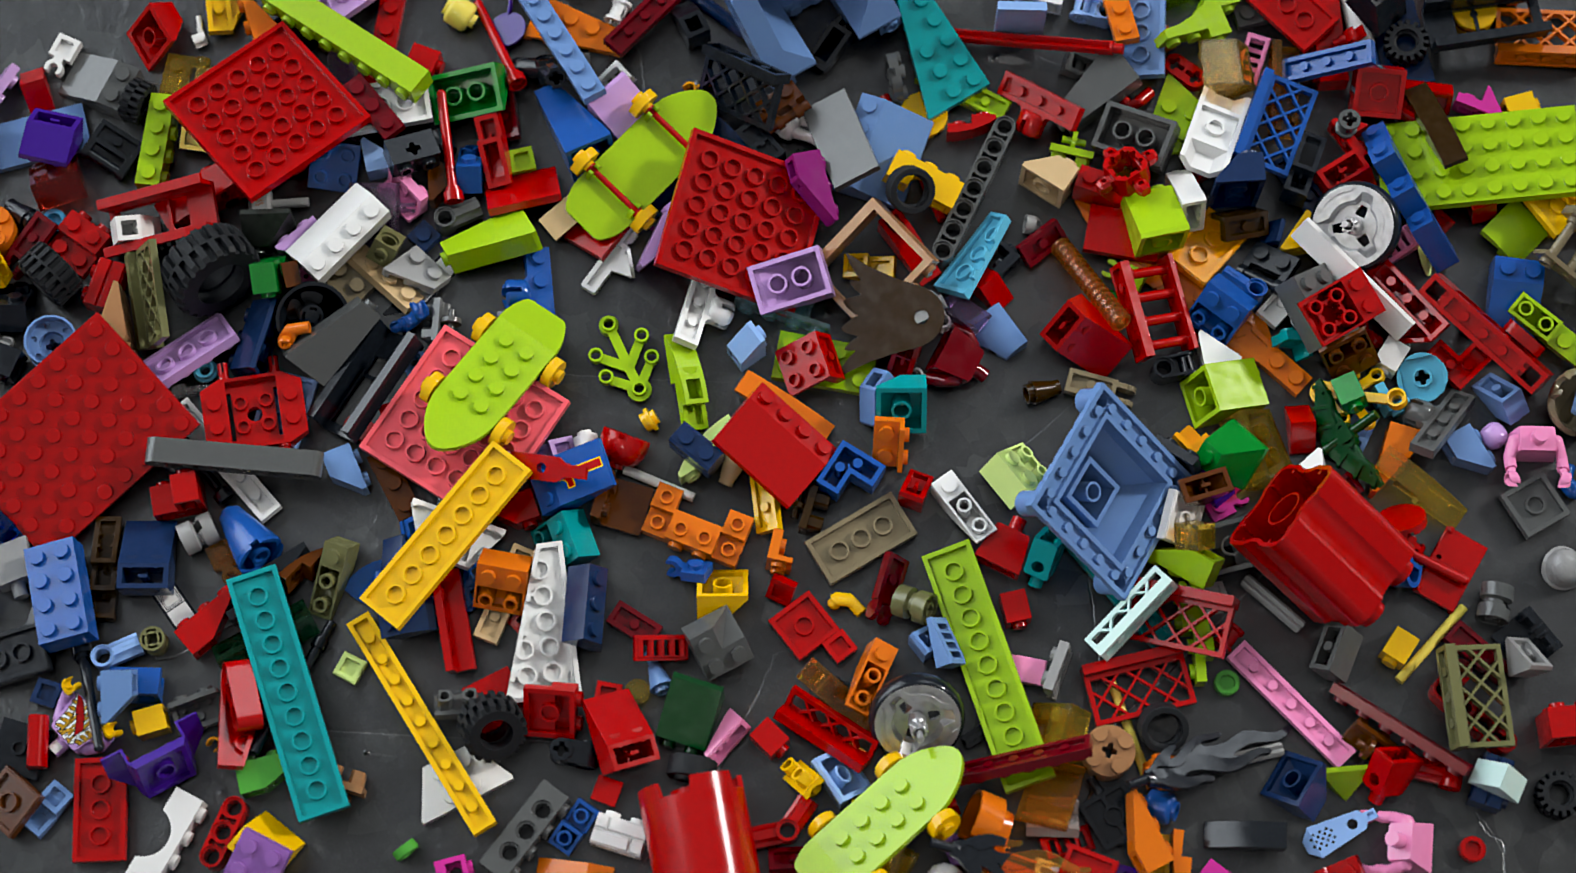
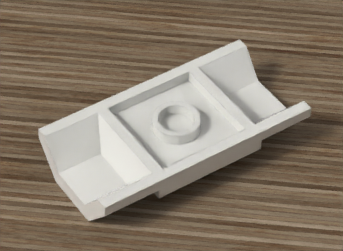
M1205 82L1179 154V158L1186 170L1206 178L1217 177L1230 163L1251 102L1250 98L1231 100L1216 94L1211 83Z

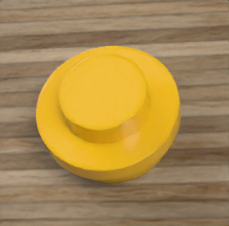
M644 408L642 410L643 413L638 415L642 424L648 432L653 429L655 431L658 430V423L661 422L658 415L653 409L649 411L647 408Z

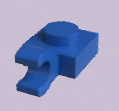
M671 555L666 560V564H671L675 567L669 568L667 576H680L681 581L705 584L713 572V562L703 561L702 559H689L685 563L678 556Z

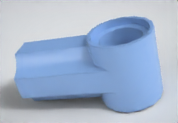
M135 632L110 644L97 645L91 651L90 658L96 668L102 671L109 670V667H117L120 664L144 655L145 652ZM103 654H110V659L106 663L98 662Z

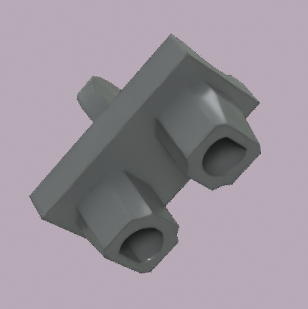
M441 297L434 298L433 303L427 304L429 315L425 319L427 321L432 320V327H423L421 329V339L426 343H432L444 324L453 330L462 326V319L455 316L456 310L451 309L452 305L443 302Z
M465 688L462 694L452 695V691L449 689L439 690L438 695L434 696L435 720L456 719L457 725L459 723L457 717L458 714L462 713V706L468 705V700L471 697L474 699L478 697L477 690L475 688Z

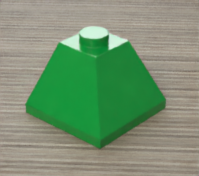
M1231 419L1204 440L1197 455L1200 457L1202 469L1206 472L1226 466L1233 486L1244 490L1269 448L1236 419Z

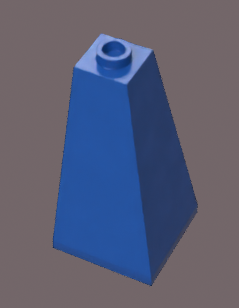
M550 85L544 86L534 91L536 100L575 183L581 175L577 177L570 170L574 163L573 157L581 149L585 151L592 146L599 153L596 158L597 160L614 144L610 131L562 87L553 89Z

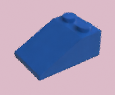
M1495 255L1489 265L1485 313L1501 327L1511 318L1535 339L1507 311L1523 291L1541 304L1545 267L1536 260Z

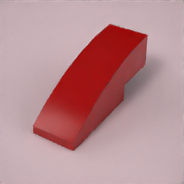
M494 112L473 118L479 139L477 144L488 189L512 184L511 160L502 114Z

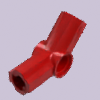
M799 793L782 820L752 827L756 850L794 844L819 805L811 798L805 799ZM784 826H790L794 829L795 833L792 837L785 838L780 834V830Z

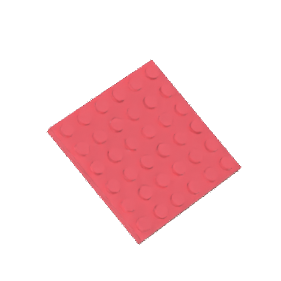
M445 324L359 445L362 451L441 500L489 445L488 440L490 435H487L470 446L447 452L434 450L426 442L424 418L428 404L419 398L420 386L427 376H431L436 371L447 376L475 344V342ZM535 380L505 416L513 420L516 426L513 431L515 432L513 439L502 448L507 451L536 454L571 404L570 401Z

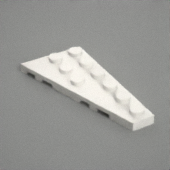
M562 541L538 543L535 546L506 696L510 695L516 703L523 702V687L525 684L551 686L553 682L579 684V691H582L576 646L561 642L567 583Z

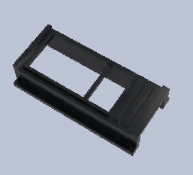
M1424 0L1421 10L1425 31L1428 34L1431 54L1536 37L1546 38L1548 32L1553 30L1551 20L1543 21L1538 0ZM1527 2L1532 23L1480 31L1476 9ZM1471 10L1470 16L1473 18L1476 31L1457 34L1452 13Z
M379 319L329 380L307 412V415L313 418L323 429L358 445L360 443L359 438L418 351H422L425 346L417 339L414 333L408 331L405 336L393 333ZM377 358L386 361L387 363L377 377L367 374ZM364 377L374 381L344 426L334 422Z

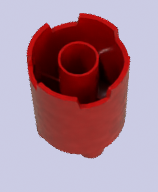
M729 770L695 773L689 775V786L670 792V796L662 795L658 783L647 786L638 792L652 873H761L741 775H736L732 779Z

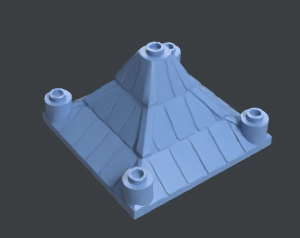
M1097 382L1094 388H1085L1077 392L1075 406L1080 414L1073 428L1069 431L1063 445L1059 448L1035 490H1023L1017 494L1015 508L1021 516H1037L1094 574L1093 586L1097 593L1113 595L1117 600L1125 601L1160 540L1156 537L1168 489L1180 491L1177 481L1192 475L1104 382Z

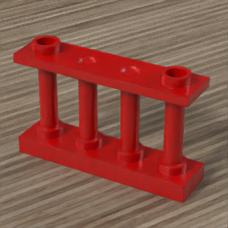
M1167 253L1160 258L1156 266L1132 269L1129 260L1118 262L1109 269L1129 341L1134 345L1132 352L1136 364L1146 362L1155 356V350L1181 346L1182 351H1194L1199 347L1198 335L1193 328L1177 273L1178 266L1173 259L1172 253ZM1161 275L1164 289L1143 293L1137 291L1134 279ZM1168 299L1170 313L1147 317L1144 315L1141 303ZM1174 322L1178 336L1158 340L1151 339L1148 326Z

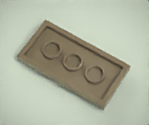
M889 492L806 540L804 545L829 585L833 586L884 556L885 551H892L915 538L918 533L893 493Z

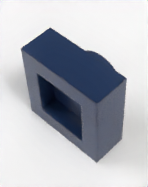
M423 220L407 235V239L427 254L442 239V235L428 222Z
M39 677L29 701L33 704L55 710L62 693L61 684Z

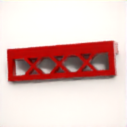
M455 568L447 574L433 591L445 670L450 674L477 670L461 569Z
M797 685L792 687L785 704L776 710L773 717L857 773L862 772L871 763L878 748L879 741L875 740L869 731ZM796 695L804 700L805 709H800L792 704ZM820 710L825 713L828 722L822 723L817 720L814 711ZM842 724L845 726L849 736L844 737L839 734L836 725ZM864 738L872 744L868 752L860 747L858 739Z

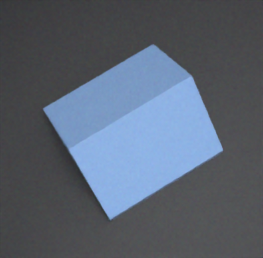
M828 753L820 755L811 761V769L825 780L822 785L839 810L851 804V799H856L871 786L863 772L857 773Z

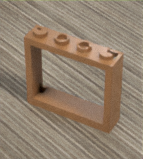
M874 197L822 249L828 267L879 214L923 259L903 281L918 285L924 277L929 278L933 274L932 272L936 269L935 266L940 262L879 199ZM833 286L836 296L832 298L852 319L858 316L845 306L843 301L846 298Z

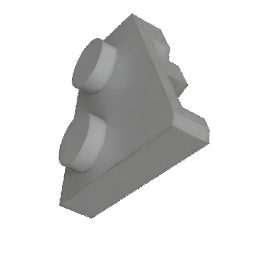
M417 245L385 266L382 270L383 276L389 278V275L401 278L404 280L403 284L418 287L421 291L432 295L450 283L451 276Z

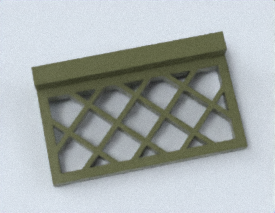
M148 239L136 251L124 254L137 351L160 350L164 347V341L170 337L156 239Z
M1448 643L1437 648L1435 651L1450 752L1463 749L1516 746L1501 645H1455V643ZM1484 651H1493L1495 662L1491 666L1480 658ZM1457 652H1465L1473 659L1467 667L1459 662ZM1475 662L1487 671L1481 679L1470 671ZM1490 674L1498 680L1499 687L1495 692L1484 683ZM1465 675L1477 684L1470 693L1462 687V679ZM1479 687L1491 696L1485 705L1473 696ZM1469 700L1480 709L1474 718L1466 712L1465 705ZM1493 700L1502 706V713L1499 717L1488 709ZM1483 713L1494 721L1489 730H1486L1477 722ZM1497 725L1505 731L1507 741H1499L1491 734ZM1473 726L1484 735L1480 742L1470 741L1469 731Z

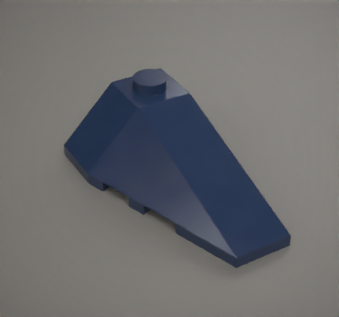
M406 534L383 540L381 572L408 541ZM429 596L400 631L378 614L381 639L402 640L439 629L434 596Z

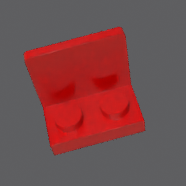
M813 331L775 352L788 393L793 397L823 381L838 384L845 380L830 334Z

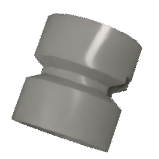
M208 511L196 516L194 522L187 520L175 526L178 536L189 556L201 551L205 544L211 546L222 541L221 535Z

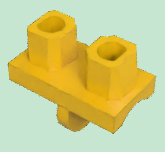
M789 757L780 766V769L786 774L783 779L805 799L815 797L821 791L822 783L825 780L801 759L796 762L792 757Z

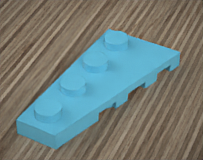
M992 211L988 214L933 285L938 292L967 300L970 299L1011 223L1007 215Z

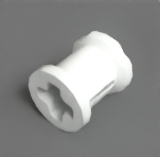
M612 0L613 6L609 14H606L604 17V21L607 24L616 27L625 19L627 13L633 8L632 4L627 0Z

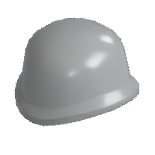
M1557 546L1545 555L1541 565V574L1544 581L1550 587L1560 591L1571 590L1576 587V551L1567 546Z

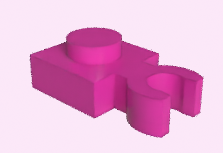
M1235 487V494L1217 509L1208 503L1205 505L1204 510L1212 523L1220 522L1235 515L1237 510L1234 506H1245L1250 500L1249 497L1243 500L1238 499L1236 494L1242 490Z

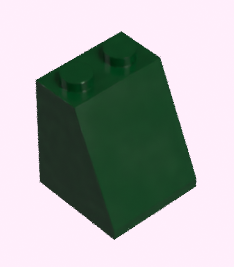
M674 671L655 734L656 740L660 741L659 745L672 750L674 747L684 749V753L705 756L704 752L711 741L725 700L724 687Z

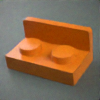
M874 417L872 458L885 466L897 467V473H902L903 465L908 464V450H904V442H909L910 427H905V417Z
M776 528L773 530L765 570H769V573L772 575L775 572L782 576L785 574L790 575L793 558L784 556L787 539L783 538L784 530Z

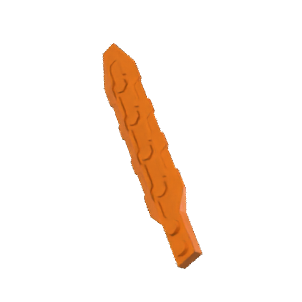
M1075 200L1077 208L1087 223L1091 204ZM1169 251L1158 253L1157 261ZM1129 260V263L1137 268L1156 266ZM1178 271L1189 311L1203 289ZM1161 275L1147 277L1145 283L1152 289H1164ZM1252 312L1226 346L1241 355L1242 359L1254 358L1257 366L1296 398L1312 381L1313 377L1279 348L1272 347V336L1267 324Z

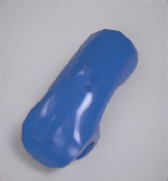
M421 300L417 304L414 302L409 303L411 311L397 321H392L390 323V330L393 333H407L421 323L429 315V309L425 300Z

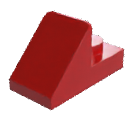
M1338 118L1332 119L1327 131L1346 154L1352 149L1357 148L1362 156L1366 158L1368 154L1367 148L1357 138L1362 136L1361 133L1367 130L1368 124L1360 122L1356 134L1350 139H1343L1335 132V124Z

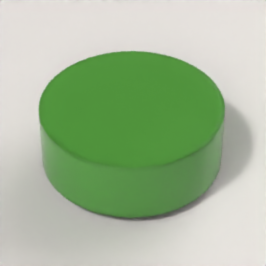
M1222 670L1214 678L1213 686L1219 695L1230 697L1238 691L1240 679L1235 672Z
M412 838L394 851L392 855L397 861L401 862L411 855L419 845Z

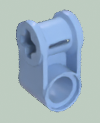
M1075 0L1073 11L1069 13L1070 20L1075 23L1087 24L1102 29L1110 28L1107 16L1100 14L1105 12L1102 0Z

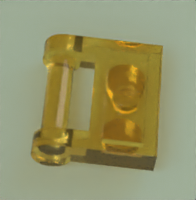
M168 53L159 93H175L189 83L192 67L197 68L196 79L210 68L211 59L204 56L192 57Z

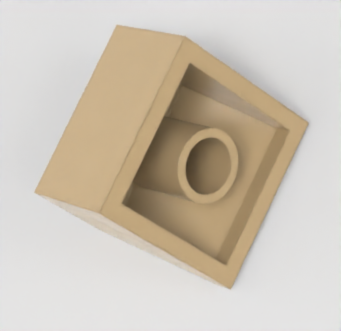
M1059 155L1024 161L1021 166L1018 184L1060 209L1074 189L1080 168L1070 158H1063Z

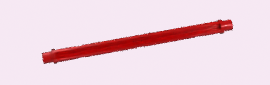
M954 28L963 43L1111 56L1114 54L1123 55L1124 43H1115V41Z

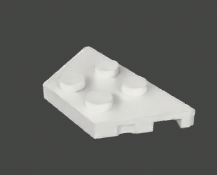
M413 497L411 509L415 531L437 505ZM490 524L454 567L468 571L478 561L483 548L491 549L504 537L506 530Z
M465 746L454 751L481 797L514 781L512 774L494 761L485 763L484 759L481 761L475 759V756H471ZM431 764L422 768V823L426 826L457 810Z

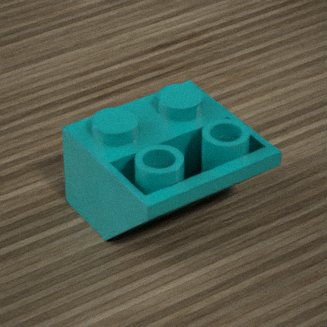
M584 509L561 510L530 532L535 546L538 543L563 542L566 572H568L569 566L587 564L600 556Z

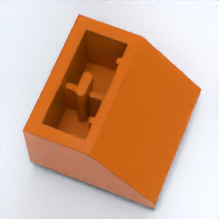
M483 548L476 566L473 607L522 616L533 557Z

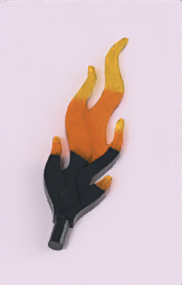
M994 834L977 835L961 841L954 840L952 843L932 837L930 842V848L949 853V856L957 860L968 873H985L982 869L989 873H1055L1050 869L1052 867H1057L1070 873L1091 872L1090 867H1078L1061 856L1045 850H1029L1016 853L997 852L993 847L1015 848L1020 847L1023 842L1021 840L1006 839Z

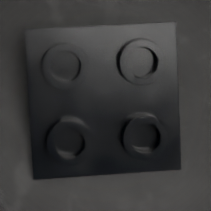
M1531 606L1526 607L1509 621L1508 625H1504L1491 635L1496 644L1501 645V649L1505 654L1506 637L1529 638L1546 659L1564 646Z

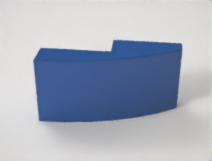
M579 797L565 819L561 820L548 842L570 856L593 826L598 813L601 811Z

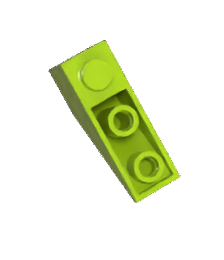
M1155 547L1147 562L1168 569L1167 572L1174 577L1184 578L1189 581L1188 584L1193 588L1206 589L1214 586L1225 558L1205 547Z

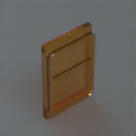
M1066 762L1053 767L1056 777L1024 789L1015 820L1067 832L1083 784L1086 767Z

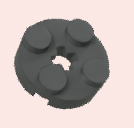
M900 53L885 54L886 79L889 81L890 87L888 89L892 101L908 99L907 87L903 84V79H906L904 64H901Z

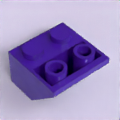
M35 108L26 121L18 158L28 159L31 162L47 163L55 167H67L83 143V118Z

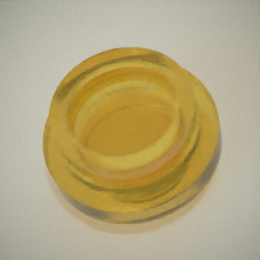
M633 679L627 683L625 689L629 688L637 705L643 704L649 699L650 687L643 679Z

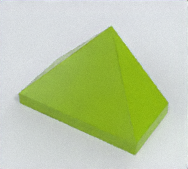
M1368 764L1326 768V786L1344 801H1347L1363 782L1362 778Z

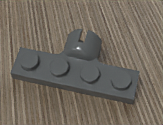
M1452 388L1438 406H1434L1432 403L1419 398L1411 399L1404 412L1407 419H1403V422L1406 426L1420 429V431L1410 442L1409 451L1433 459L1474 406L1476 396Z

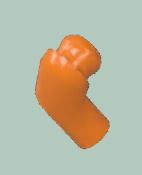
M304 321L285 325L278 336V346L283 350H287L293 345L298 335L311 333L310 322Z

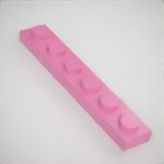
M1246 640L1226 657V660L1333 767H1341L1357 751L1353 746L1342 740V736Z

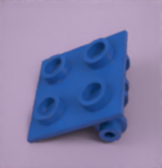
M339 143L310 163L307 187L346 193L357 183L359 162L363 160L361 145Z

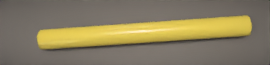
M1459 604L1453 613L1448 616L1394 677L1398 683L1403 684L1468 611L1463 604Z
M1111 687L1109 692L1113 703L1119 706L1123 699L1121 692ZM1123 703L1121 708L1127 711L1126 705ZM1131 720L1121 722L1123 729L1134 740L1136 750L1134 760L1141 776L1142 764L1146 762Z

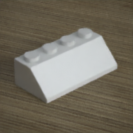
M355 183L285 252L293 260H297L298 265L315 281L325 283L392 218L390 211L372 193L358 183Z

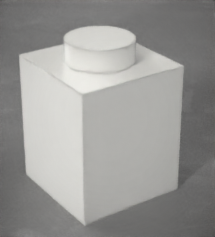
M1389 335L1377 353L1381 362L1371 368H1381L1385 378L1392 379L1409 352L1410 347L1400 341H1396Z

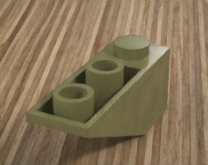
M340 536L325 540L308 613L327 620L333 619L355 568L360 543Z

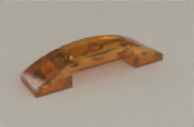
M812 657L796 677L832 709L870 732L868 717L844 705L849 688Z

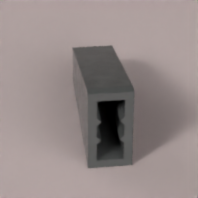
M1099 54L1064 98L1085 109L1076 131H1081L1100 117L1105 110L1108 100L1119 103L1143 85L1140 77L1122 54H1114L1113 56ZM1056 124L1062 133L1067 131L1071 137L1073 136L1074 131Z
M357 296L311 328V333L301 335L289 349L282 350L281 352L285 358L325 386L381 318L380 314L376 311L378 306L368 298L363 301Z

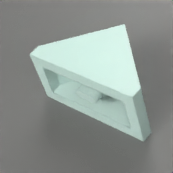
M1478 758L1468 783L1518 804L1527 779L1510 764Z

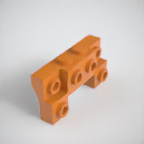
M660 482L651 501V507L641 528V533L667 543V546L674 551L681 552L685 550L690 552L691 556L695 559H702L703 561L708 559L728 568L736 569L753 527L754 518L730 509L724 526L721 527L678 510L684 496V491Z

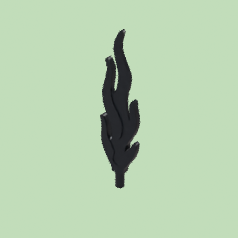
M1288 724L1276 732L1244 730L1223 743L1211 746H1202V744L1214 742L1222 734L1220 732L1202 734L1189 740L1173 758H1171V754L1176 749V745L1172 744L1158 754L1150 768L1145 770L1141 776L1127 780L1126 786L1128 790L1147 785L1148 788L1158 787L1172 791H1187L1203 784L1212 783L1215 780L1213 775L1203 774L1193 777L1186 775L1190 773L1229 774L1239 771L1257 757L1268 756L1272 750L1270 748L1258 747L1241 756H1235L1234 754L1248 745L1278 742L1290 732L1293 726Z

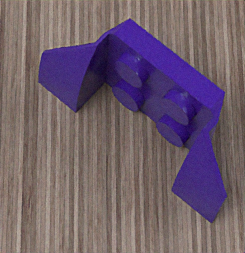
M195 711L175 721L181 736L180 738L166 743L164 746L141 756L131 763L127 760L122 749L100 759L108 778L136 786L142 794L150 799L196 775V760L194 756L204 731L197 712Z

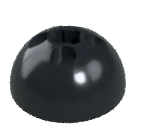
M318 281L299 283L285 292L277 305L275 313L277 331L280 334L285 325L309 321L311 328H313L346 305L347 302L343 295L329 284Z

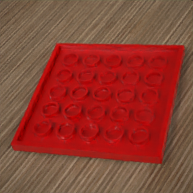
M283 21L163 100L164 106L251 203L257 201L372 121L371 115Z
M694 127L690 133L653 266L757 303L746 267L812 247L820 218L790 184L785 161ZM796 308L787 309L779 312L792 316L795 313Z

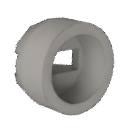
M1026 214L1022 232L1031 235L1040 228L1041 220L1037 216Z

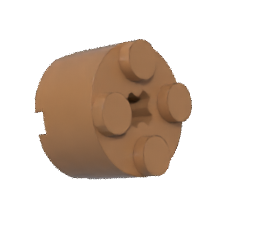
M1102 725L1096 727L1089 733L1093 741L1092 757L1081 762L1091 777L1095 775L1098 781L1111 782L1124 776L1130 769L1136 753L1134 740L1128 732L1118 726ZM1106 749L1111 750L1112 755L1110 758L1105 757L1104 751Z

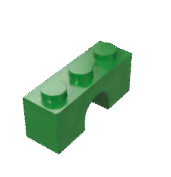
M289 255L267 257L261 259L260 262L249 264L253 295L261 294V298H268L288 291L285 288L280 263L291 261Z

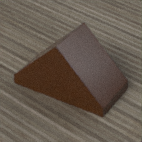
M441 161L439 166L428 170V200L431 209H436L444 201L443 193L447 187L445 164Z
M1226 466L1177 481L1186 505L1205 506L1234 491Z

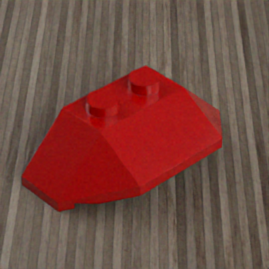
M1389 259L1377 268L1366 272L1416 322L1398 341L1403 344L1433 342L1451 325L1441 312L1418 293L1419 289Z

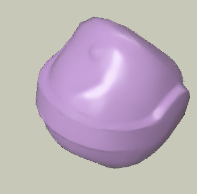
M1491 422L1479 432L1484 446L1490 450L1501 448L1508 440V433L1499 422Z

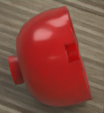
M606 426L603 427L600 435L610 466L619 470H623L624 466L634 467L639 465L649 450V442Z

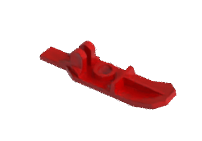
M508 451L532 470L533 473L528 479L556 483L565 478L587 480L589 467L570 465L561 457ZM543 464H545V466H546V469H545L544 472H542V470H541V466H542Z

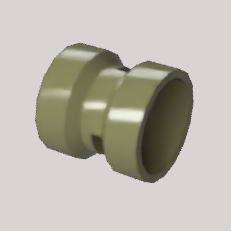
M156 626L145 628L139 636L140 645L153 657L162 656L169 649V638Z

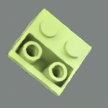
M1022 442L997 452L979 472L1008 508L1012 510L1015 508L1017 494L1023 490H1035L1040 481H1042L1047 469L1034 457L1032 450Z

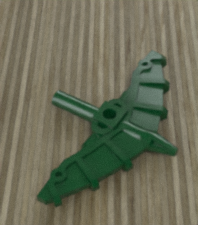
M1319 378L1315 385H1312V389H1315V407H1312V411L1316 412L1318 427L1316 428V433L1319 432L1322 444L1320 448L1323 451L1324 457L1328 455L1336 462L1335 467L1338 469L1342 467L1353 475L1352 479L1355 481L1361 479L1371 484V489L1376 490L1377 487L1381 488L1385 484L1379 475V471L1372 462L1364 457L1362 450L1358 446V433L1380 418L1376 410L1371 411L1353 425L1344 422L1340 413L1336 410L1335 399L1331 391L1326 387L1323 380Z

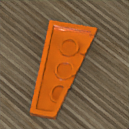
M548 0L579 48L588 49L593 53L620 58L603 42V39L615 28L614 26L557 0ZM530 20L523 39H537L545 43Z

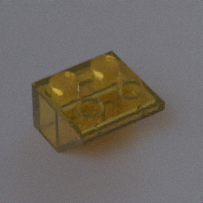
M1236 38L1198 41L1200 50L1198 57L1202 63V80L1205 86L1229 99L1255 90L1248 45Z
M1033 702L1032 712L1044 744L1087 734L1091 712L1072 703ZM1071 761L1072 763H1081V761Z

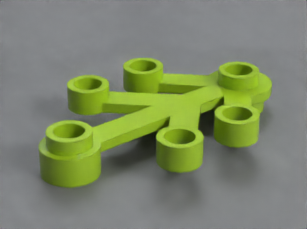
M604 316L599 322L600 332L603 336L609 337L619 359L603 354L600 348H592L588 353L589 360L592 364H602L625 372L629 381L613 376L612 371L609 369H603L598 375L599 382L604 386L611 385L627 391L629 398L635 402H644L652 393L649 378L654 366L659 362V353L655 349H649L645 352V365L640 376H638L635 366L644 344L649 341L648 330L645 328L635 330V341L628 355L618 334V320L614 316ZM608 321L613 323V326L610 328L604 326ZM639 333L646 334V337L644 339H638L637 335ZM599 353L601 356L599 359H593L592 355ZM650 354L656 355V359L653 361L648 360L647 357ZM608 374L611 378L608 381H604L602 376ZM637 386H642L644 390L642 392H636L635 388Z

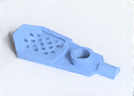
M1374 808L1364 813L1355 810L1306 828L1302 843L1309 855L1323 859L1365 831L1368 822L1378 818V815ZM1355 820L1358 824L1357 828L1350 829L1347 826V822Z

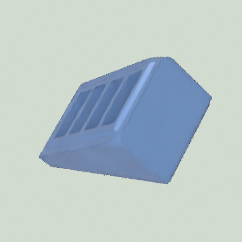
M943 617L926 618L936 668L953 669L965 665V658L947 619Z

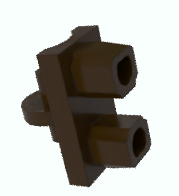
M812 484L806 504L803 503L805 495L801 494L789 507L792 510V519L797 520L799 513H802L798 533L806 535L807 531L821 532L824 518L812 515L814 508L827 511L831 501V496L820 492L819 486Z

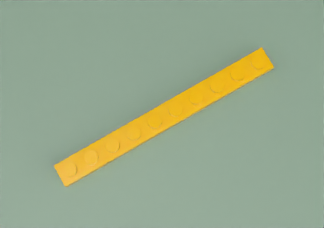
M369 611L347 623L348 629L474 837L497 825L495 818L386 639H381L380 629Z

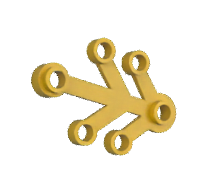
M1381 368L1371 369L1367 376L1359 380L1363 391L1372 384L1376 385L1384 381V372ZM1360 373L1356 374L1358 380L1360 378ZM1375 374H1381L1380 378H1373ZM1323 380L1326 387L1331 391L1333 398L1338 400L1331 382ZM1311 387L1309 394L1311 400L1315 403V389ZM1392 388L1387 394L1364 392L1368 403L1385 404L1393 410L1403 409L1408 402L1406 393L1401 388ZM1396 399H1401V400H1402V401H1401L1400 403H1398V404H1394V403H1393L1394 400H1396ZM1335 401L1337 412L1340 413L1341 417L1345 416L1343 410ZM1365 408L1361 412L1356 413L1359 419L1369 414ZM1348 414L1345 416L1347 419L1344 422L1351 423V418ZM1376 421L1364 430H1372L1376 426Z

